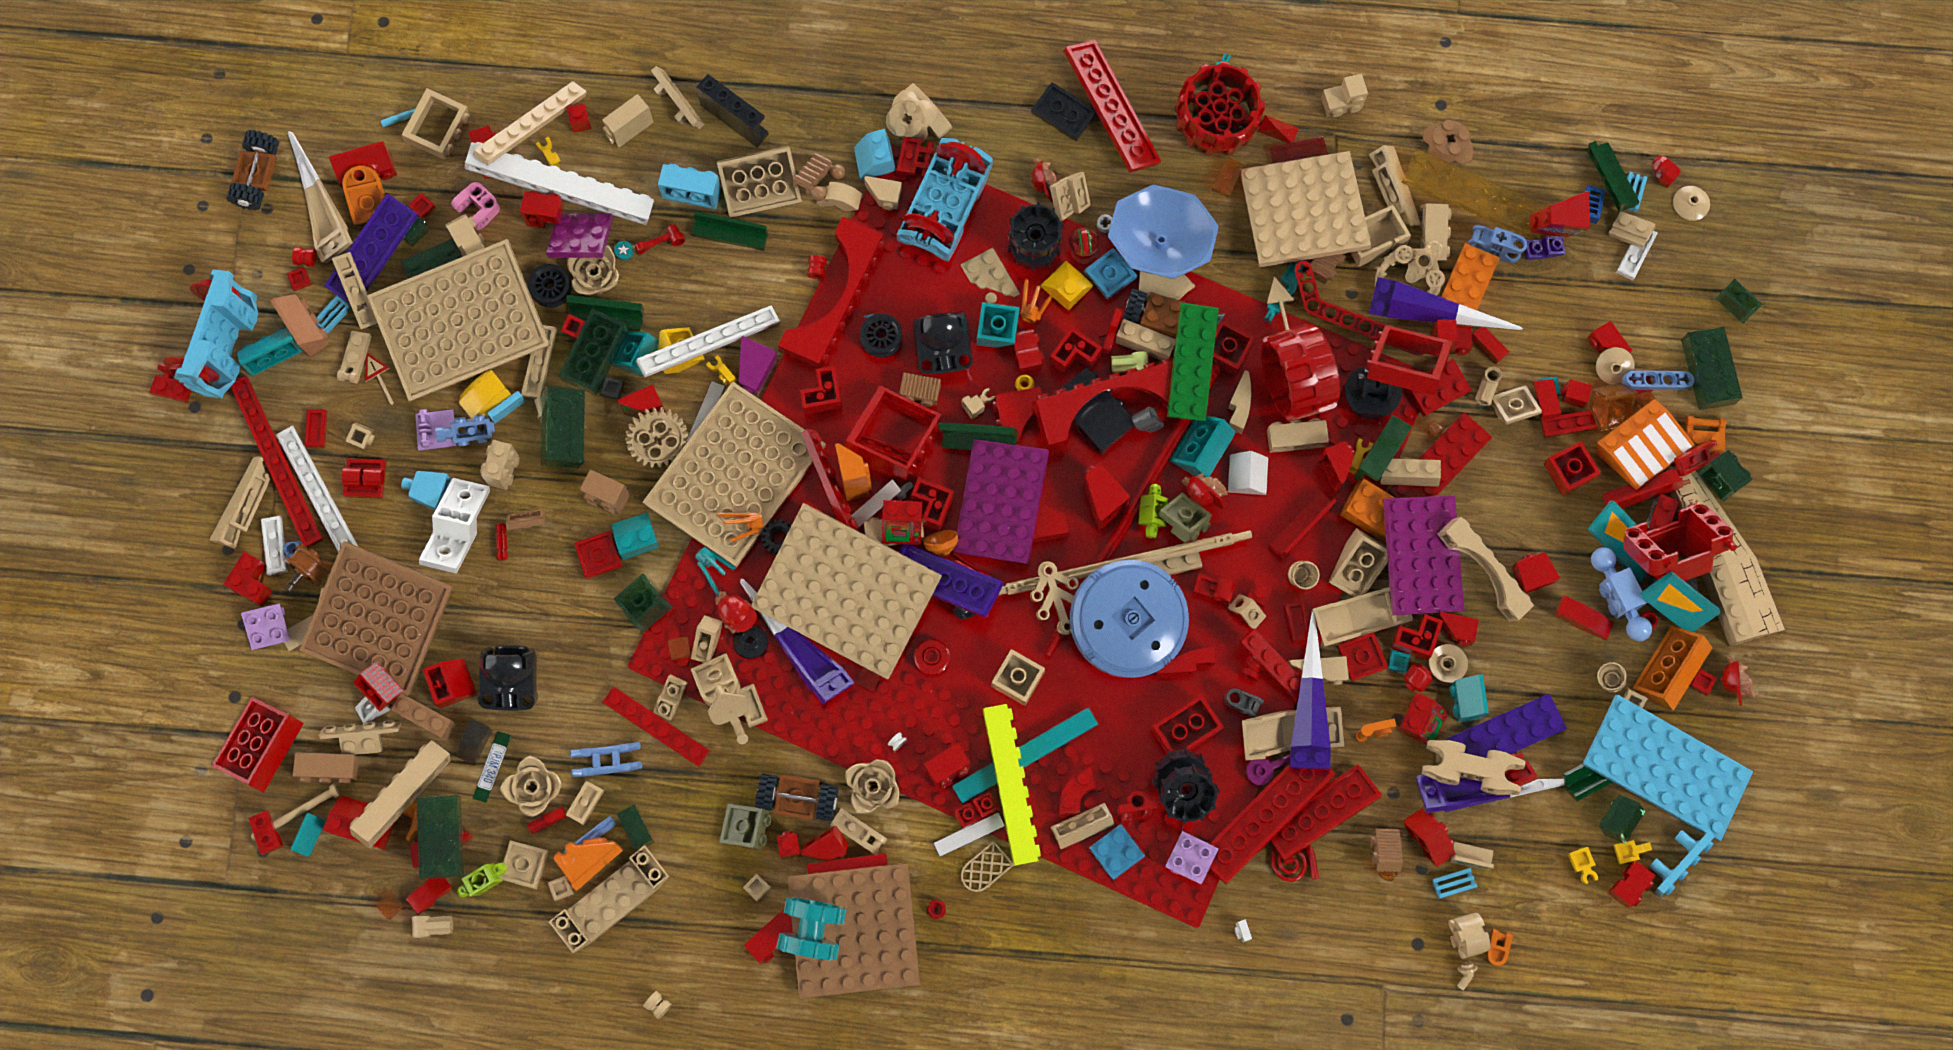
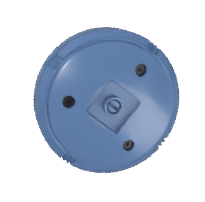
M1139 560L1116 561L1096 569L1079 586L1070 610L1071 632L1080 653L1095 668L1118 677H1142L1164 668V665H1167V662L1170 663V660L1175 658L1183 646L1189 625L1187 603L1183 592L1176 585L1174 579H1171V576L1158 566Z

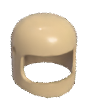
M1297 561L1289 568L1288 579L1297 588L1311 589L1319 581V570L1312 562Z
M1615 662L1604 664L1597 673L1600 687L1607 692H1618L1626 684V671L1620 664Z

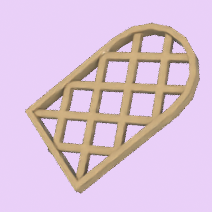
M993 841L963 867L961 872L962 883L970 891L981 892L989 888L1011 869L1013 863L996 842ZM992 846V852H986ZM995 846L1001 853L994 852ZM982 854L981 861H976L975 859ZM984 854H991V862L984 861ZM994 855H1001V863L993 862ZM1003 857H1005L1009 863H1003ZM971 863V870H966L965 868ZM973 863H981L980 871L973 870ZM983 864H991L990 872L983 871ZM993 865H1000V873L992 872ZM1003 866H1010L1002 872ZM964 872H970V880L963 879ZM973 873H980L979 881L972 880ZM982 874H990L989 881H982ZM992 874L999 875L992 881ZM972 883H979V889H971ZM981 883L988 884L986 887L981 889Z

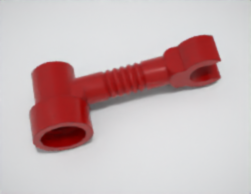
M671 224L666 229L667 233L649 241L638 242L635 244L638 255H641L651 247L670 240L672 246L677 247L682 245L686 239L683 233L679 231L677 225Z

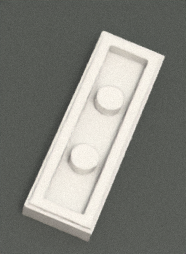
M1653 231L1644 249L1630 244L1616 273L1633 281L1657 232Z
M282 517L261 519L267 575L287 573L288 567L284 561L286 553L284 549L285 540Z

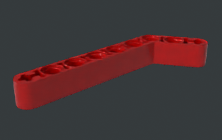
M1301 260L1296 264L1295 274L1306 312L1377 340L1378 331L1387 324L1321 299L1311 263ZM1301 264L1309 268L1306 270L1307 277L1311 275L1312 278H1306L1301 281L1300 278H1304L1303 272L1298 270L1301 268ZM1304 283H1312L1314 289L1311 292H1306L1303 289ZM1315 300L1319 305L1316 310L1309 309V301ZM1333 307L1336 310V314L1333 317H1328L1325 314V310ZM1344 315H1352L1354 318L1353 322L1350 324L1344 323ZM1363 321L1370 322L1371 328L1368 331L1360 328V324ZM1390 345V346H1392V347H1395V348H1397V349L1403 350V351L1408 352V353H1410V354H1413V355H1415V356H1422V355L1425 354V353H1421V352H1417V351H1413V350H1409V349H1405V348H1401V347H1397V346Z

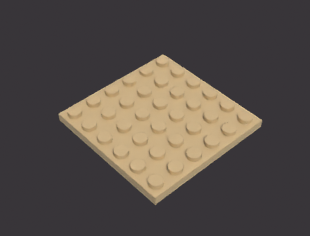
M1350 151L1240 169L1259 267L1371 249V241Z

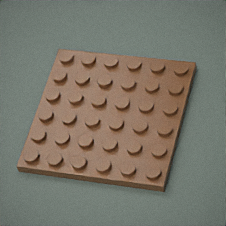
M344 541L299 651L357 675L377 662L399 684L403 690L402 694L408 696L412 691L454 586Z
M908 863L788 876L790 898L795 897L825 902L847 909L844 924L826 923L823 936L825 940L840 944L837 960L833 959L830 961L795 955L799 999L920 985ZM791 916L793 934H797L800 918Z

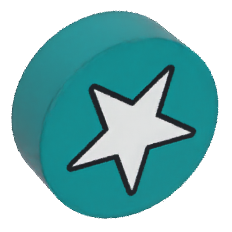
M627 241L618 242L614 247V253L619 260L626 261L633 256L632 245Z

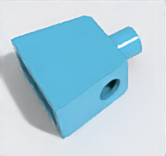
M417 471L414 480L406 477L403 478L401 488L410 490L408 496L412 501L435 511L450 484L451 478L446 473Z

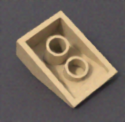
M1356 528L1346 542L1329 582L1353 597L1366 594L1388 562L1387 546Z

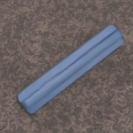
M608 816L574 844H581L586 839L603 836L616 825V822L611 816Z

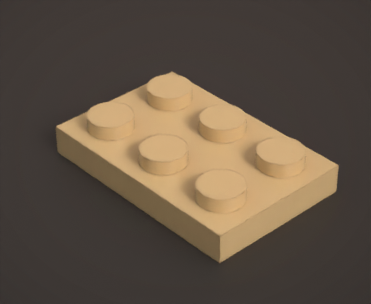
M993 248L961 264L970 282L977 284L978 288H989L1001 292L1005 296L1015 297L1020 294ZM988 293L985 300L987 303L994 304L997 297L994 293Z

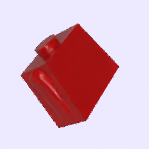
M1545 552L1534 556L1532 553L1525 555L1521 561L1516 562L1512 566L1518 586L1526 594L1552 585L1561 579Z

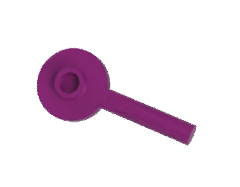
M1290 754L1272 762H1269L1267 759L1251 760L1246 767L1248 780L1255 785L1269 783L1273 777L1274 769L1290 763Z

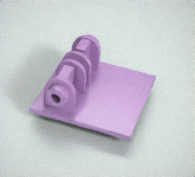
M423 409L419 410V414H415L418 451L456 446V443H453V439L437 442L435 427H451L450 422L454 421L453 409L428 413L427 410Z
M280 603L241 613L252 650L290 641L283 616L285 615V610L283 607L281 608Z
M1182 831L1165 867L1177 875L1180 874L1202 884L1219 848Z

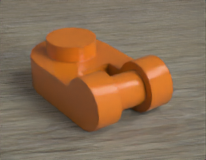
M1492 928L1490 933V950L1486 953L1487 961L1491 965L1501 966L1506 963L1513 934L1508 932L1504 934L1499 932L1498 929ZM1497 940L1503 941V947L1496 945Z

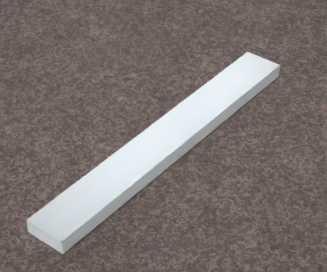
M771 305L640 357L636 362L644 377H648L740 340L742 336L747 337L777 325L780 320Z
M291 426L276 434L338 553L344 541L358 546L295 427Z

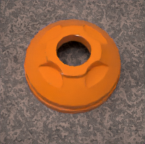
M954 530L938 531L928 535L923 540L925 548L936 556L947 555L958 543V534Z

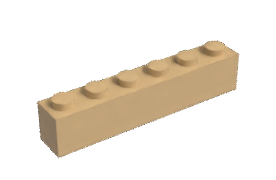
M431 740L428 744H424L419 749V754L406 763L405 769L392 778V783L379 792L378 798L365 807L364 813L351 822V835L369 849L451 761L450 753Z

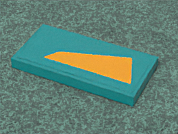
M1610 501L1587 530L1604 547L1611 549L1615 553L1616 560L1625 569L1631 568L1637 581H1642L1647 572L1624 550L1625 530L1637 524L1615 501Z
M1672 571L1640 593L1646 602L1680 628L1692 632L1721 613L1716 605Z

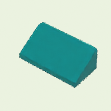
M306 813L291 846V850L309 857L325 824V820Z

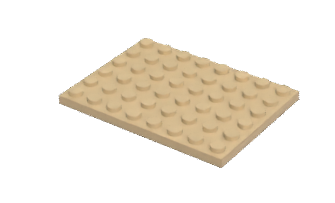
M508 239L367 295L410 402L550 346Z
M732 382L642 503L737 568L764 531V526H767V523L773 519L813 464L801 434L805 430ZM821 441V445L824 449L826 444ZM717 513H761L763 528L759 529V533L752 534L735 542H731V539L752 530V528L748 529L747 523L723 524V521L745 518L717 516Z
M803 503L751 607L876 674L889 679L942 575Z

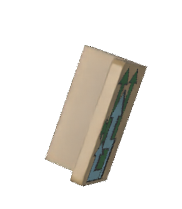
M1454 842L1453 849L1456 854L1450 858V862L1487 871L1494 868V864H1491L1493 850Z

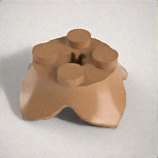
M1446 120L1444 123L1432 124L1423 131V140L1429 144L1427 155L1432 168H1443L1453 161L1459 164L1471 162L1473 145L1470 140V133L1463 124Z

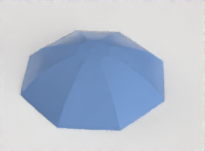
M1151 185L1117 201L1108 238L1131 269L1175 279L1210 262L1219 226L1196 195Z

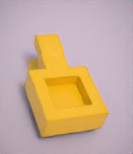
M545 138L547 141L546 146H541L537 142V148L543 152L549 165L560 168L558 163L561 160L556 152H551L552 142L550 138Z
M718 355L715 357L718 362L716 366L711 365L710 362L706 364L709 370L720 373L718 377L724 385L728 383L730 386L732 382L737 384L735 376L722 363Z
M1358 439L1357 449L1349 472L1353 474L1357 472L1364 461L1363 455L1371 450L1373 443H1369L1367 448H1363L1361 445L1363 439Z
M1632 840L1613 845L1619 865L1640 860L1639 853L1652 850L1650 842L1636 846L1635 841Z

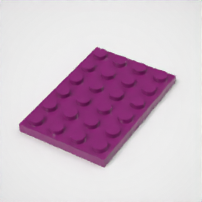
M974 439L957 528L958 543L954 547L953 552L1029 564L1049 450Z
M1455 495L1383 499L1392 616L1464 611L1460 551L1449 549L1437 535L1452 519L1457 518Z

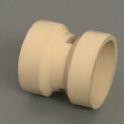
M655 991L643 1007L651 1010L659 1020L672 1004L667 1000H663L661 994Z

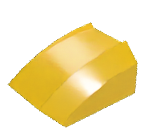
M489 369L483 372L460 395L459 404L471 419L479 414H484L486 417L489 416V411L510 397L511 394L495 373Z

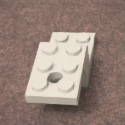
M457 478L451 480L432 516L433 534L419 558V565L457 574L477 535V516L490 493V486ZM449 552V554L443 555L441 553Z

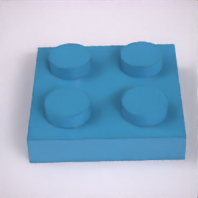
M1114 248L1084 270V273L1107 299H1110L1137 278V274Z
M1121 824L1089 847L1112 880L1145 857Z

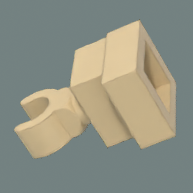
M989 388L985 389L980 397L977 395L973 398L966 396L962 399L961 405L971 419L984 412L985 403L994 401L995 396L991 398L985 396L989 393Z

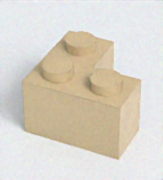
M1362 74L1345 77L1341 86L1323 90L1321 99L1327 117H1338L1347 112L1356 113L1363 108L1368 91Z

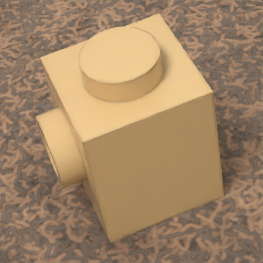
M355 422L351 427L346 442L364 449L367 445L371 446L375 435H372L374 430Z

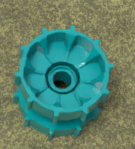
M787 897L784 913L800 918L797 934L779 933L776 948L798 956L830 961L833 959L837 960L840 944L825 940L823 936L826 923L844 924L847 909L825 902Z

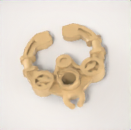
M1436 240L1429 242L1424 249H1412L1407 245L1399 246L1394 252L1385 256L1383 263L1376 267L1375 286L1377 278H1384L1387 275L1386 269L1390 265L1394 266L1395 262L1398 261L1402 264L1408 263L1405 278L1409 283H1415L1421 278L1426 277V283L1430 286V290H1427V292L1438 296L1445 282V275L1440 271L1437 261L1442 253V245H1438V251L1435 253L1431 251V247L1438 244ZM1424 255L1430 259L1427 266L1420 264V258Z

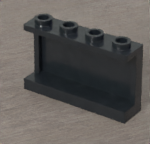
M707 74L696 86L700 105L754 146L758 147L769 135V132L759 125L765 119V116L711 75Z
M1086 367L1061 389L1066 388L1067 392L1073 390L1072 386L1077 384L1091 385L1090 381L1099 377L1093 370L1090 371ZM1110 389L1095 395L1087 401L1072 421L1074 427L1100 456L1104 455L1107 449L1128 431L1136 428L1132 420L1133 414L1123 408L1124 405L1120 399H1115L1111 395Z

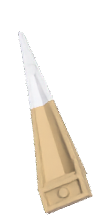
M288 131L305 191L314 247L321 262L327 264L332 258L351 246L353 242L348 234L347 225L293 132Z

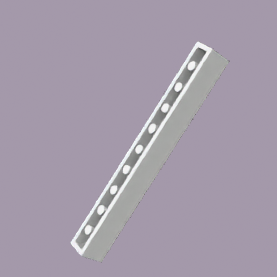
M471 142L465 161V169L547 195L555 193L561 196L563 200L604 213H612L614 216L647 225L654 199H651L646 194L638 195L626 188H616L611 183L605 182L603 184L597 182L592 177L584 178L578 176L573 171L565 172L557 166H546L538 160L530 161L524 159L519 154L511 155L505 153L487 166L473 155L474 150L483 143Z

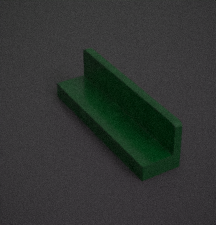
M1596 141L1589 143L1587 152L1618 212L1639 205V200L1610 144L1606 142L1598 145Z
M694 211L695 221L691 233L693 237L762 251L765 250L768 238L767 226Z
M567 295L568 314L586 321L589 325L641 330L644 308L641 303Z
M1392 415L1353 478L1361 481L1365 474L1375 481H1379L1412 426Z
M942 422L939 425V430L943 432L942 447L946 449L972 450L974 439L1017 445L1018 430L1013 427Z
M1582 764L1563 774L1565 789L1576 802L1613 783L1611 780Z

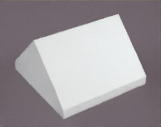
M1253 451L1231 454L1229 458L1228 492L1266 495L1268 457Z

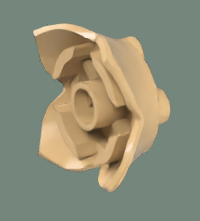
M903 90L895 97L892 108L886 116L887 128L895 136L921 139L922 143H924L928 136L927 128L936 120L938 108L930 101L917 99L912 91ZM907 115L912 116L911 123L906 120Z
M609 245L605 247L603 258H568V268L573 275L572 287L577 293L584 295L601 294L617 284L619 274L615 269V255ZM591 272H598V274L592 276Z
M528 756L519 763L517 773L504 780L500 790L508 801L519 806L523 814L533 817L543 812L548 803L558 795L561 788V780L557 774L548 771L539 759ZM532 783L537 786L535 792L528 790L529 787H532Z
M873 760L867 764L859 763L846 770L845 780L847 785L852 788L851 804L856 813H870L877 807L890 809L898 804L899 788L895 781V771L887 761ZM870 781L877 782L878 788L872 789Z

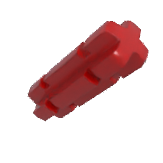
M499 523L495 525V532L497 533L496 550L498 551L496 552V558L498 561H506L508 559L506 551L507 535L505 534L507 527L504 523Z

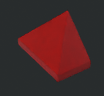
M1265 115L1258 132L1292 145L1299 128Z

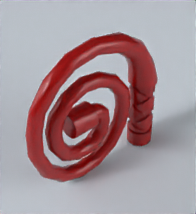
M1309 845L1305 850L1308 856L1311 879L1316 880L1319 879L1316 854L1311 845ZM1272 848L1270 855L1271 867L1280 879L1287 882H1295L1304 876L1307 869V860L1301 851L1297 854L1302 859V870L1296 877L1289 878L1278 871L1275 864L1276 849ZM1279 854L1277 855V864L1283 873L1290 875L1299 870V861L1296 858L1291 857L1287 861L1283 860L1284 865L1292 864V862L1295 863L1293 870H1287L1282 865V857Z

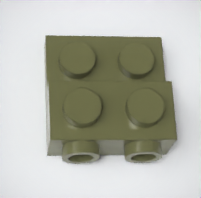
M1183 492L1162 508L1158 516L1173 526L1171 532L1185 543L1189 540L1195 541L1200 531L1206 532L1210 527L1209 521L1212 517L1208 511L1196 502H1192L1191 498Z
M728 803L719 842L761 851L762 846H765L767 842V836L765 835L766 827L771 823L769 811L762 808Z

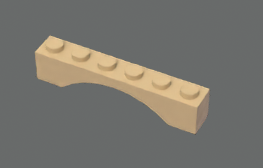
M1462 517L1452 519L1437 533L1449 549L1467 554L1484 568L1495 589L1497 608L1509 622L1519 621L1534 606L1530 601V597L1519 588L1517 581L1506 572L1504 565L1496 560L1494 553L1483 544L1481 537L1470 528L1467 520Z

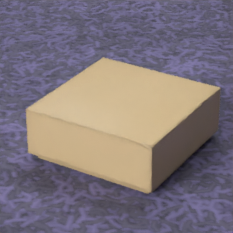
M758 874L743 887L757 902L771 889Z
M566 876L548 882L555 902L574 895L570 881Z

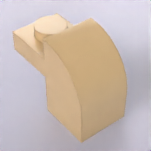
M829 182L828 186L823 187L826 190L825 199L817 201V204L821 207L835 205L844 212L855 211L859 208L862 193L849 185Z

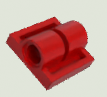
M347 458L346 467L342 470L343 496L383 499L387 462L385 460Z
M1134 791L1129 795L1125 805L1117 807L1116 815L1117 818H1122V821L1133 820L1138 815H1141L1142 818L1153 817V814L1159 809L1158 800L1148 801L1146 794L1142 791ZM1132 800H1138L1141 806H1134Z

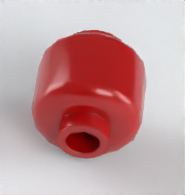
M1421 663L1419 665L1413 664L1403 675L1406 681L1404 685L1412 692L1415 690L1423 692L1433 681L1431 676L1433 673Z

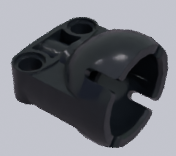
M965 312L926 315L923 318H914L913 332L917 362L922 373L940 374L971 367L973 358L968 320ZM962 355L969 357V362L965 365L959 363V358ZM924 360L931 361L932 366L930 369L925 370L921 367Z
M499 645L495 649L487 647L481 650L479 655L480 695L478 697V704L482 708L491 710L518 711L531 709L538 700L537 657L535 650L520 645ZM485 694L491 695L492 698H493V701H492V702L486 701L485 698H484V695H485ZM523 696H530L532 698V702L527 703L524 700Z

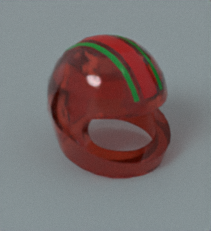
M1079 228L1069 238L1070 253L1076 262L1089 264L1098 255V235L1089 228ZM1074 253L1080 256H1090L1093 253L1094 255L1088 259L1078 258Z

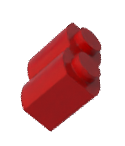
M1033 329L1016 332L1015 344L1012 345L1019 373L1041 368L1042 362H1044L1043 352L1039 351L1037 346L1040 344L1038 333L1034 334Z

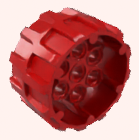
M1221 61L1220 64L1213 66L1204 64L1199 67L1195 75L1186 78L1174 110L1177 112L1178 118L1175 125L1178 132L1183 133L1190 148L1196 147L1205 151L1207 156H1212L1213 153H1225L1228 156L1232 155L1239 146H1246L1251 141L1260 125V120L1265 110V102L1261 101L1260 90L1262 87L1258 81L1254 82L1247 74L1248 70L1241 67L1239 69L1229 65L1227 61ZM1207 85L1209 88L1208 92L1201 91L1197 95L1194 94L1195 89ZM1213 89H1218L1221 94H1215ZM1235 96L1238 101H1232L1229 97ZM1198 100H1204L1206 105H1201ZM1243 101H1246L1248 105L1249 116H1246L1245 109L1240 106ZM1190 102L1193 103L1194 110L1198 112L1197 117L1192 118L1188 108ZM1215 107H1221L1223 112H1218ZM1232 114H1238L1240 119H1235ZM1201 117H1206L1209 122H1203ZM1218 124H1223L1226 129H1220ZM1241 124L1245 125L1242 131L1231 134V126L1239 127ZM1212 128L1213 133H1210L1206 130Z
M1305 324L1263 339L1261 362L1264 378L1270 396L1284 419L1288 421L1297 420L1332 410L1337 406V401L1340 399L1339 375L1329 344L1317 326Z

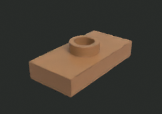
M545 509L507 514L506 517L507 530L527 529L532 526L546 524Z

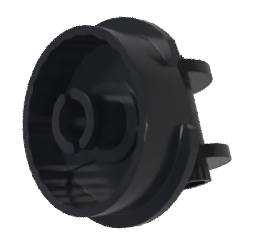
M1359 367L1354 370L1345 384V397L1352 411L1365 419H1379L1394 412L1401 401L1402 388L1367 379L1368 370L1365 367ZM1368 393H1374L1376 397H1371Z

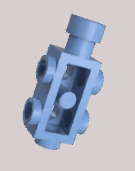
M484 414L475 415L472 419H465V417L455 418L454 421L450 422L451 427L443 428V426L435 427L437 442L453 439V443H458V446L468 445L469 441L477 440V443L488 442V438H492V433H495L494 421L490 422L489 416L485 417ZM483 424L484 428L479 430L477 425ZM464 427L465 431L459 432L458 428Z

